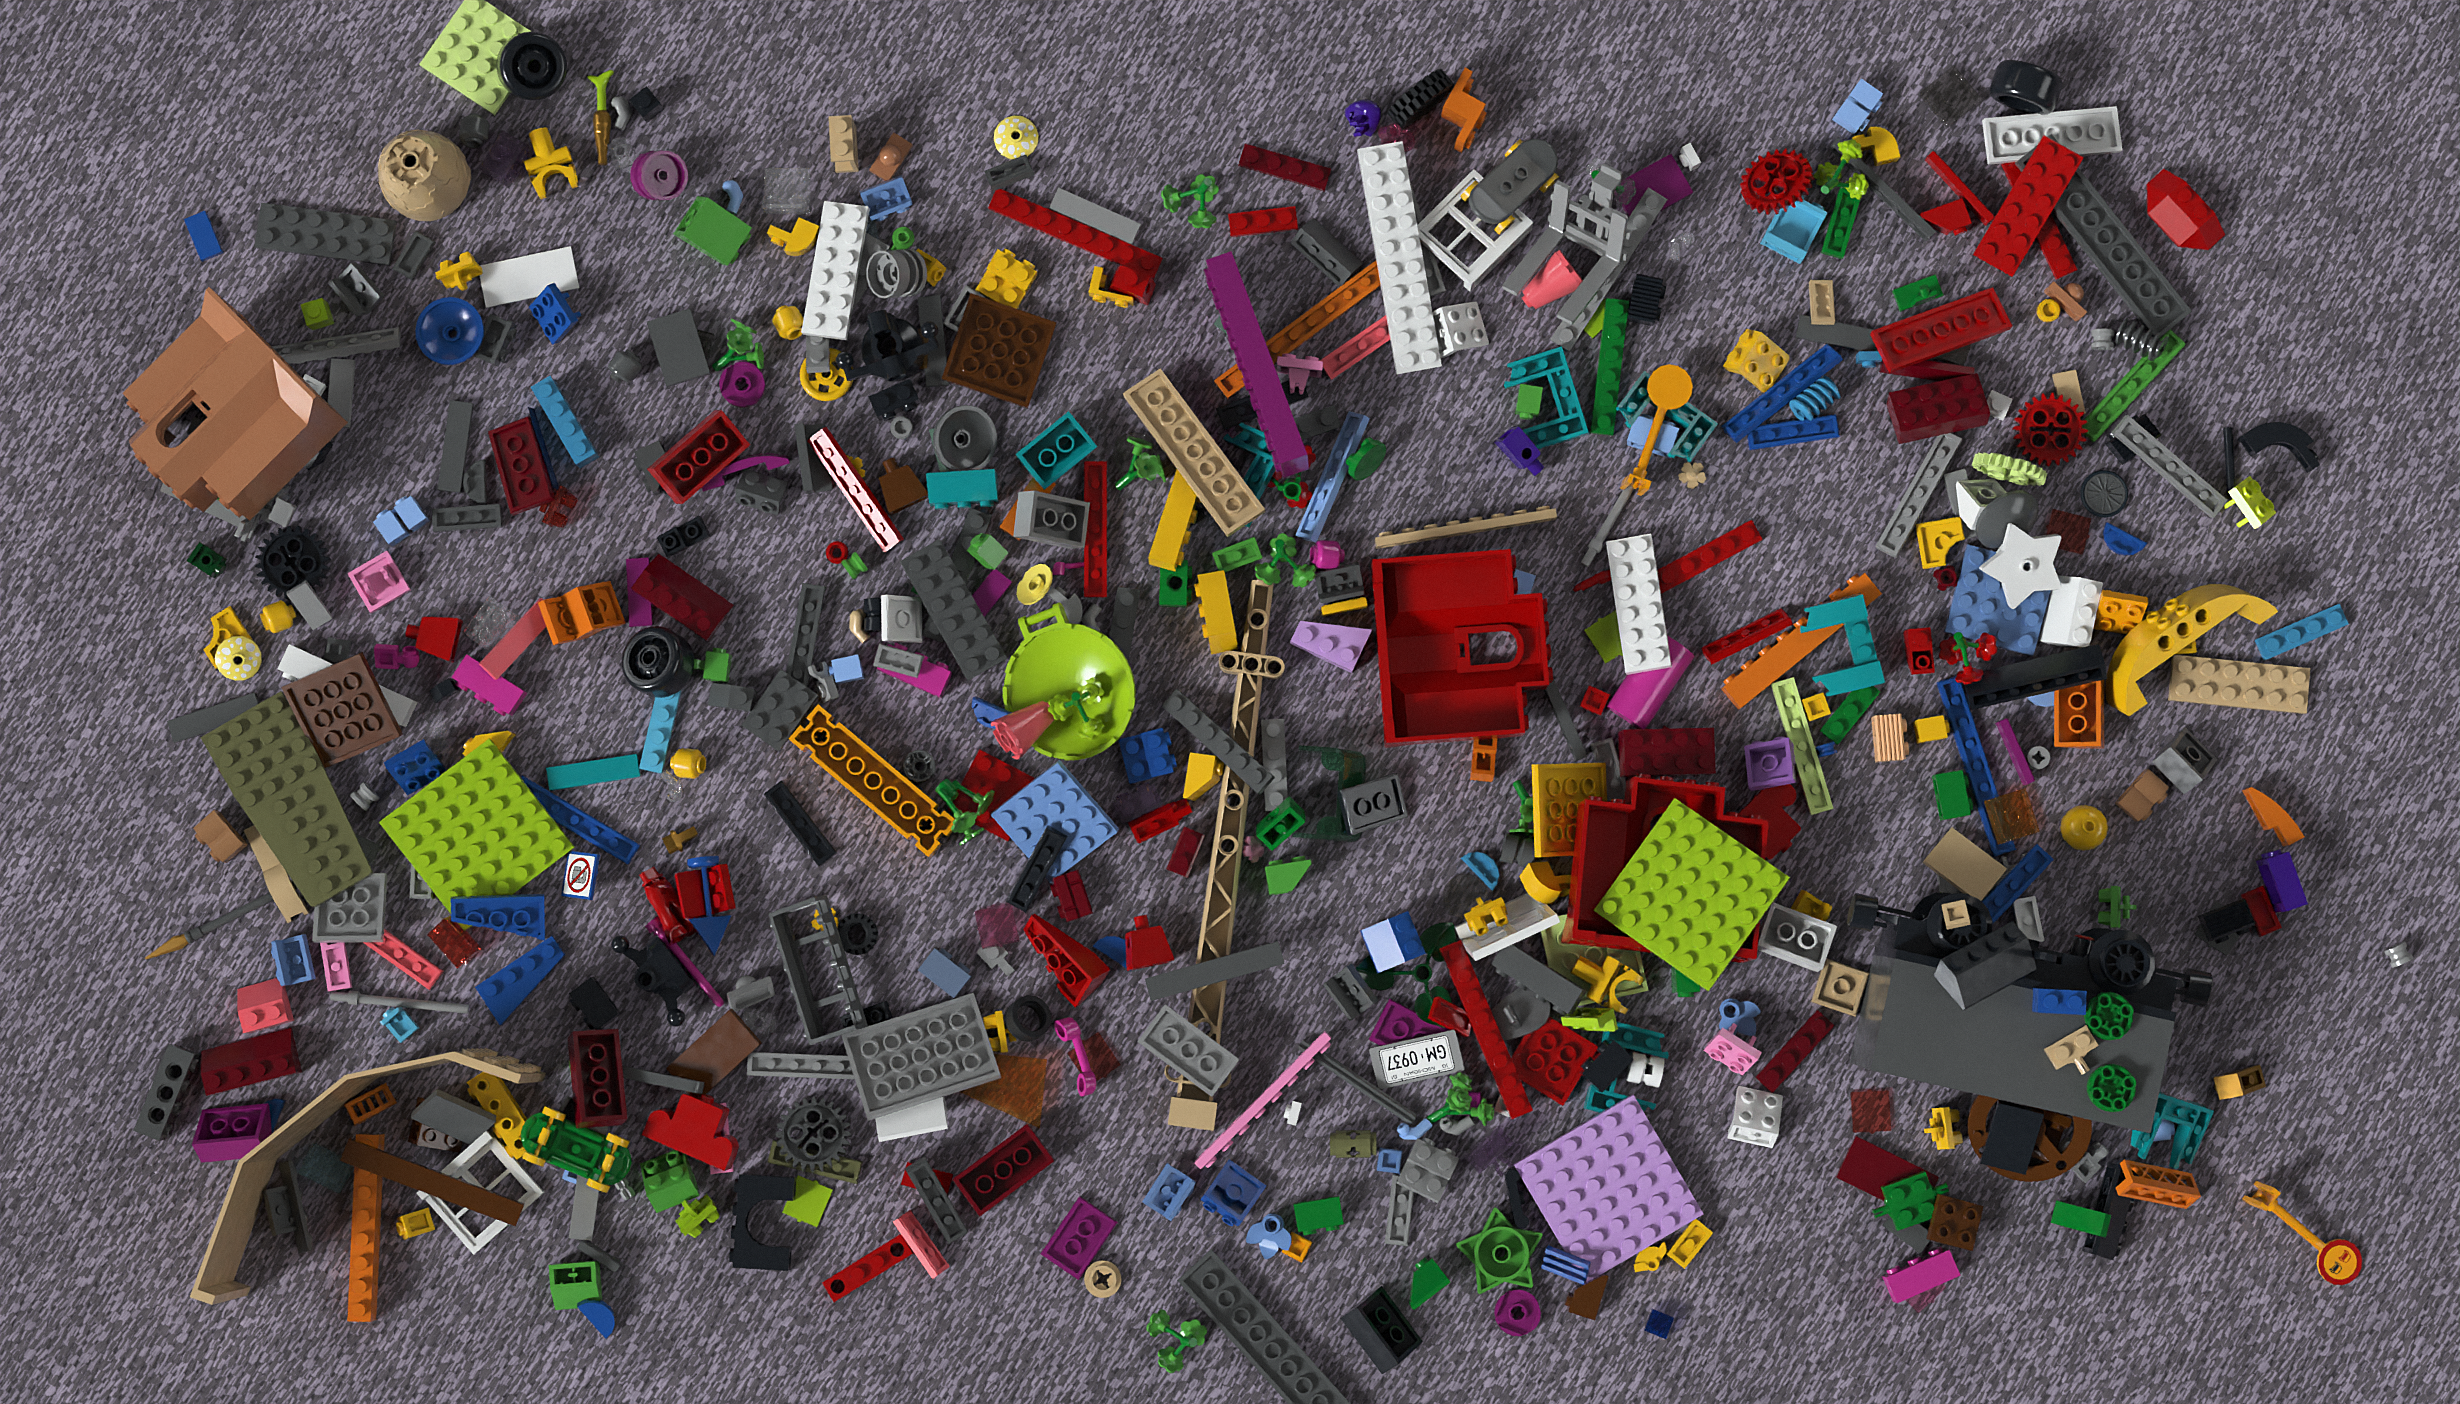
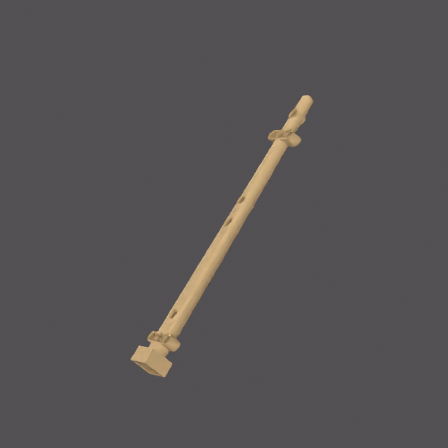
M1257 577L1256 580H1251L1241 652L1225 651L1219 657L1220 669L1224 673L1237 675L1229 736L1253 757L1263 678L1278 679L1283 675L1285 669L1283 660L1275 656L1266 655L1274 583L1267 585ZM1254 615H1261L1264 618V623L1256 626L1251 622V618ZM1225 657H1233L1236 663L1233 667L1227 668L1223 665L1222 661ZM1248 660H1255L1258 663V668L1254 671L1248 670L1245 667V663ZM1270 663H1278L1281 670L1276 674L1270 673L1268 670ZM1226 764L1224 765L1196 964L1224 957L1231 953L1250 786ZM1237 795L1241 800L1240 804L1236 807L1230 806L1227 802L1228 797ZM1231 840L1235 845L1234 849L1231 852L1223 851L1221 848L1223 841ZM1227 980L1193 989L1187 1020L1196 1028L1202 1022L1208 1023L1211 1030L1207 1036L1219 1045ZM1167 1064L1165 1067L1166 1078L1178 1083L1177 1096L1171 1097L1168 1125L1214 1131L1217 1103L1213 1102V1097L1182 1074L1178 1078H1171L1168 1074L1171 1066ZM1230 1073L1228 1075L1226 1083L1221 1084L1219 1088H1224L1228 1086V1084L1231 1081Z

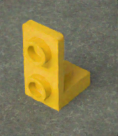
M1094 266L1089 288V296L1093 297L1092 300L1100 303H1106V300L1115 302L1114 305L1128 308V305L1133 306V297L1100 290V288H1105L1107 275H1103L1104 269L1102 267Z

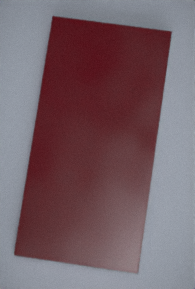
M527 416L488 431L510 514L514 516L554 501L552 487L531 417Z
M1854 1136L1835 1176L1884 1201V1195L1881 1186L1921 1171L1926 1172L1929 1183L1933 1187H1935L1939 1179L1938 1176L1857 1136Z

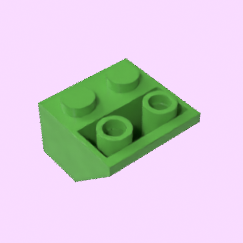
M1305 856L1291 858V863L1283 864L1282 860L1269 862V866L1265 867L1269 896L1292 892L1311 866V859L1306 860Z
M673 1150L640 1163L646 1195L656 1213L681 1204L685 1199L688 1201L700 1196L697 1182L686 1154Z
M591 1260L553 1263L549 1265L550 1290L555 1310L577 1309V1303L585 1299H589V1301H602L600 1262Z

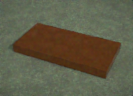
M730 1009L666 1069L673 1076L705 1082L702 1094H707L759 1047L762 1042L737 1013Z

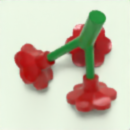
M1956 632L1948 640L1940 642L1939 647L1941 650L1939 657L1942 660H1946L1949 665H1954L1958 661H1964L1963 671L1957 673L1955 680L1957 683L1971 684L1972 682L1980 681L1984 673L1982 669L1972 668L1966 649L1974 647L1977 658L1990 661L1992 655L1997 653V639L1994 635L1984 632L1975 643L1967 642L1961 632Z

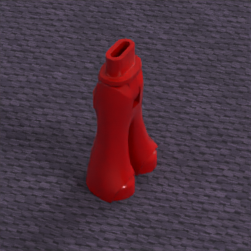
M655 867L642 872L639 875L643 881L642 887L645 890L648 901L660 919L669 945H674L685 936L689 937L697 931L689 919L704 917L683 918L678 893L662 873L659 874Z

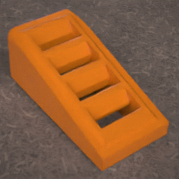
M387 1083L345 1103L344 1107L354 1126H357L397 1104ZM381 1091H383L388 1101L385 1104L383 1103L378 1094ZM370 1097H375L379 1107H374ZM365 1100L371 1110L368 1113L362 1104ZM356 1105L362 1113L360 1117L357 1116L353 1108Z

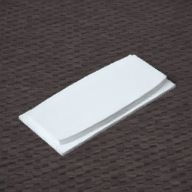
M571 246L480 265L483 274L479 276L486 308L538 297L546 286L552 283L556 284L560 292L579 288Z

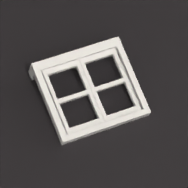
M1475 170L1470 172L1417 225L1420 242L1464 281V287L1470 292L1532 231L1533 222L1517 209L1512 214L1515 218L1514 223L1494 242L1477 227L1482 221L1480 218L1477 217L1472 222L1459 211L1455 205L1462 199L1460 197L1462 193L1474 181L1479 183L1483 179ZM1449 213L1466 229L1446 248L1429 231ZM1471 233L1488 249L1468 268L1450 251Z
M1526 893L1505 903L1508 912V924L1500 927L1493 921L1487 924L1489 931L1482 936H1478L1474 930L1470 931L1467 921L1454 927L1465 950L1477 961L1560 923L1557 914L1547 904L1535 900Z
M490 1130L485 1131L441 1171L455 1178L462 1176L466 1182L487 1190L493 1189L511 1172L527 1191L517 1200L524 1203L522 1212L545 1193L514 1157L511 1158L508 1155L504 1145ZM491 1150L507 1170L489 1186L484 1188L468 1169ZM422 1191L417 1192V1195L430 1204L473 1255L479 1252L509 1225L496 1219L475 1238L459 1219L469 1209L464 1207L455 1215L441 1198Z

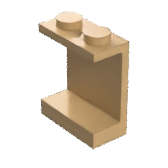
M852 115L829 116L831 162H835L836 173L859 172L857 129Z

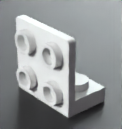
M1477 302L1445 306L1432 312L1440 358L1447 357L1459 350L1482 347L1489 344Z
M1738 1086L1734 1117L1728 1130L1727 1138L1773 1148L1779 1135L1783 1096Z

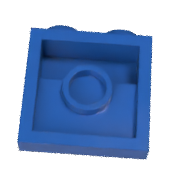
M1163 728L1119 739L1129 784L1174 773L1173 768L1177 767L1174 754L1169 755L1167 746L1172 744L1169 732H1164Z
M1229 1159L1200 1200L1204 1202L1203 1207L1212 1213L1217 1211L1223 1216L1222 1220L1227 1225L1233 1226L1235 1224L1239 1226L1266 1188V1185Z

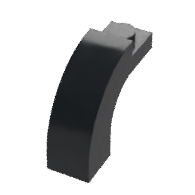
M2270 422L2261 424L2238 438L2251 457L2267 446L2279 445L2290 450L2307 473L2320 465L2317 461V454L2307 447L2314 440L2302 429L2288 423Z

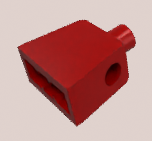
M1120 265L1114 273L1108 290L1120 295L1133 297L1135 301L1148 305L1156 283L1149 275Z
M422 617L420 626L407 625L405 637L417 639L416 649L454 663L463 620L449 617Z
M1147 915L1134 917L1136 930L1125 934L1127 971L1174 961V956L1161 926L1149 927Z

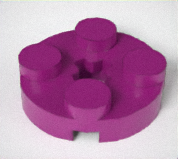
M742 361L731 365L729 368L727 367L722 372L719 387L722 396L729 404L739 408H746L756 405L763 397L766 383L763 374L755 365ZM742 379H746L748 388L740 391L739 386L736 384L741 382Z
M1521 1289L1506 1291L1498 1298L1494 1308L1495 1321L1501 1330L1512 1336H1522L1537 1327L1541 1311L1539 1303L1531 1293ZM1522 1307L1523 1317L1518 1316L1517 1319H1514V1314L1511 1313L1512 1308Z

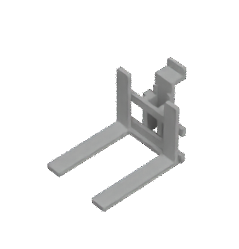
M1605 163L1602 164L1600 172L1592 181L1589 196L1584 194L1580 198L1579 204L1569 199L1571 187L1558 180L1554 185V191L1551 193L1552 208L1551 213L1548 215L1549 227L1503 283L1502 288L1518 296L1563 238H1567L1602 257L1557 314L1559 319L1572 325L1622 260L1626 261L1628 259L1629 253L1623 250L1625 238L1629 240L1632 235V231L1627 229L1628 216L1611 208L1613 193L1621 183L1622 172ZM1568 209L1577 213L1576 225L1566 221ZM1592 221L1597 223L1596 234L1587 230Z
M194 417L187 430V434L190 435L203 420ZM163 483L160 491L178 499L172 493L173 489ZM285 485L250 521L243 515L239 518L218 500L205 512L237 526L238 528L234 536L241 537L240 540L245 542L247 538L250 539L260 519L268 523L274 521L282 525V527H288L297 506L287 502L292 494L288 493L290 486ZM274 498H276L275 505L272 506Z

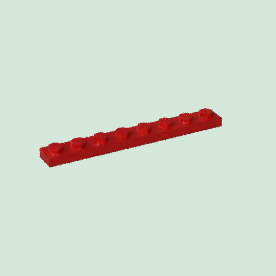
M1002 189L995 191L988 206V209L1115 264L1123 265L1149 275L1153 280L1163 260L1160 256Z
M1459 940L1440 948V953L1510 1119L1512 1120L1533 1111L1462 941Z

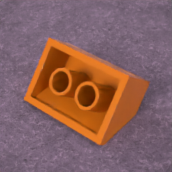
M2104 680L2054 691V747L2104 749Z

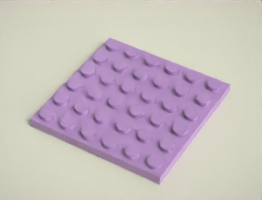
M1633 1094L1513 1164L1564 1251L1591 1262L1586 1282L1598 1277L1703 1215L1698 1203ZM1572 1263L1573 1266H1576L1584 1270L1583 1267Z

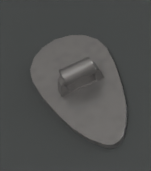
M1519 988L1499 1002L1491 1012L1504 1042L1528 1035L1546 1024L1550 1016V1002L1547 1000L1543 1003L1533 996L1535 992L1529 988L1526 991Z

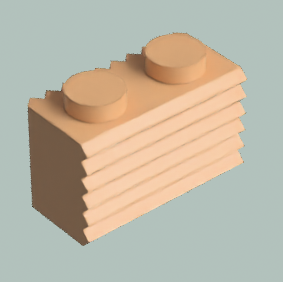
M1902 714L1876 715L1871 717L1875 763L1905 760V755H1909V745L1907 741L1904 742L1903 732H1907L1906 719H1902Z

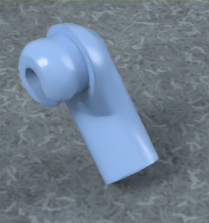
M727 180L722 186L723 190L730 197L726 210L737 214L743 199V193L737 182Z
M1425 1118L1416 1127H1409L1408 1124L1401 1123L1397 1127V1131L1404 1140H1417V1138L1420 1139L1433 1126Z

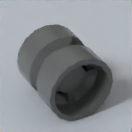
M1507 832L1499 861L1509 864L1517 861L1518 865L1524 868L1528 863H1533L1535 857L1534 839L1524 838L1521 841L1519 835Z

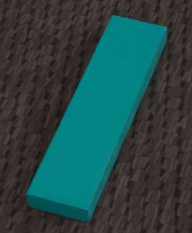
M638 754L546 768L550 791L641 777Z

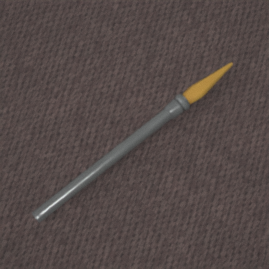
M292 881L295 890L298 889L295 883ZM269 892L213 921L193 928L190 931H185L182 935L172 937L146 956L145 959L183 949L188 943L191 944L194 940H198L205 934L274 900Z

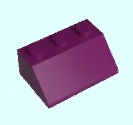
M268 1103L202 1109L192 1146L201 1163L241 1159L269 1137L272 1131Z

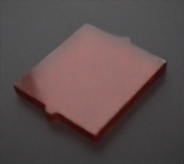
M2052 509L2049 524L2046 525V535H2060L2061 541L2058 549L2083 555L2086 540L2090 537L2088 532L2092 518Z
M1099 1032L1085 1041L1082 1040L1091 1071L1095 1074L1096 1082L1103 1077L1107 1078V1074L1121 1065ZM1074 1048L1067 1054L1079 1072L1082 1073Z
M1868 1089L1864 1092H1850L1853 1133L1870 1132V1134H1874L1877 1131H1891L1889 1090L1872 1091Z

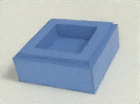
M1379 1147L1377 1171L1400 1174L1402 1150Z

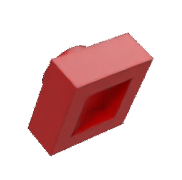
M1589 685L1579 707L1601 716L1610 694Z

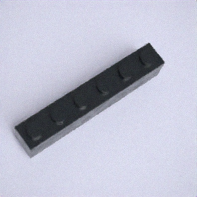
M2096 644L1984 670L1980 681L1964 684L1970 709L1974 710L2107 679V673L2100 646Z

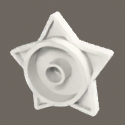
M2008 523L2003 544L1999 547L1996 554L1983 563L1979 569L2002 583L2007 604L2011 609H2015L2034 591L2059 590L2062 588L2053 565L2061 536L2051 534L2031 537L2012 523Z

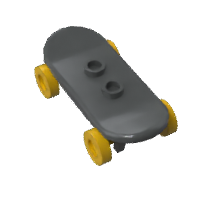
M1519 139L1506 152V158L1479 183L1474 181L1460 196L1465 202L1469 200L1471 210L1482 221L1492 224L1499 223L1494 229L1499 235L1515 220L1512 214L1538 189L1545 193L1559 178L1555 173L1558 166L1556 150L1545 140L1529 139L1523 142Z

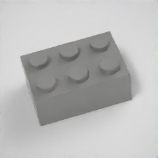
M1039 491L1018 492L1013 537L1067 549L1085 548L1090 503Z

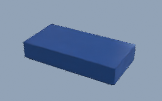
M206 211L184 219L202 262L223 253Z

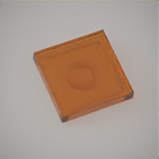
M2026 788L1984 801L1998 845L2040 832Z

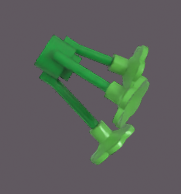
M945 779L936 787L935 792L943 799L956 818L951 827L952 832H964L965 837L959 843L962 846L985 830L983 827L978 830H972L971 827L975 824L977 815L980 816L986 812L988 806L993 801L995 791L991 790L985 796H982L979 793L975 794L968 790L957 780L951 782L949 779ZM958 789L972 797L973 801L979 804L977 813H963L957 809L953 801L959 796Z

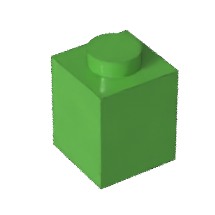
M1520 384L1515 414L1520 415L1519 418L1533 420V417H1538L1543 387Z
M984 533L976 535L971 540V545L967 549L984 568L993 570L997 568L1009 553L990 534Z

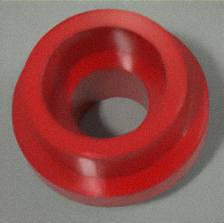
M834 541L827 546L826 557L831 563L841 564L842 560L848 558L849 551L844 543ZM835 549L841 550L842 553L839 557L833 555Z

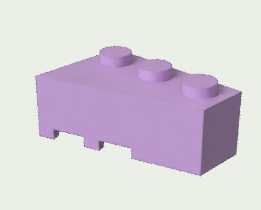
M1300 621L1290 644L1352 673L1372 630Z

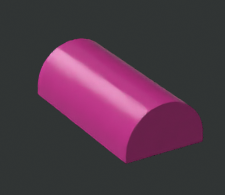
M1669 636L1667 637L1672 667L1627 675L1606 705V708L1637 729L1647 728L1695 657L1686 647Z

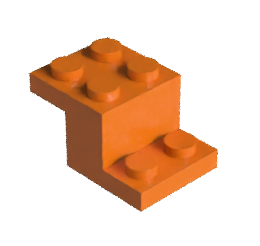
M1466 67L1446 100L1441 114L1442 118L1462 128L1454 146V149L1460 153L1463 152L1464 148H1470L1476 134L1474 130L1475 128L1480 130L1487 114L1484 111L1486 104L1469 95L1474 80L1471 79L1473 71Z
M611 581L576 587L560 597L544 599L538 602L553 645L587 639L604 629L618 627L626 623Z

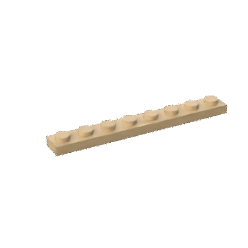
M1542 506L1536 508V512L1527 513V509L1514 511V515L1511 516L1499 513L1491 515L1492 519L1482 520V517L1470 518L1468 523L1460 524V520L1450 521L1444 527L1431 524L1424 526V530L1415 531V528H1406L1401 530L1402 533L1394 535L1392 531L1379 533V537L1375 538L1376 549L1553 521L1557 518L1556 508L1550 509L1549 506Z

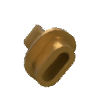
M694 826L679 834L671 830V834L663 837L662 840L669 854H672L678 850L682 852V844L697 837L698 833Z

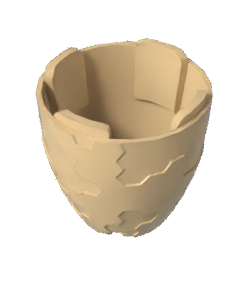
M410 130L395 136L384 147L378 163V180L384 197L393 209H396L399 213L410 219L434 221L451 214L461 205L470 185L471 170L465 159L466 156L461 149L445 136L432 131ZM408 156L416 157V164L413 167L405 166V159Z

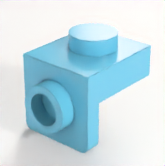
M391 1007L382 1015L384 1019L380 1022L390 1030L400 1043H403L419 1029V1026L402 1007H397L396 1009Z

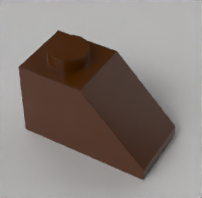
M1601 1274L1584 1285L1580 1284L1573 1288L1572 1293L1568 1292L1564 1303L1565 1306H1568L1567 1311L1595 1321L1609 1276Z

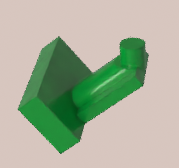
M1936 274L1892 291L1900 312L1944 296Z

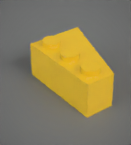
M1225 571L1197 575L1198 583L1194 584L1196 597H1201L1202 604H1198L1200 618L1205 617L1206 624L1202 625L1204 638L1209 640L1211 654L1238 650Z

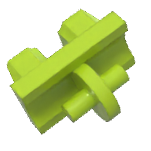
M705 1194L700 1200L696 1198L691 1203L686 1199L682 1201L684 1209L679 1213L680 1217L675 1222L685 1236L689 1234L696 1238L702 1233L703 1228L700 1223L704 1219L714 1223L720 1215L711 1197Z

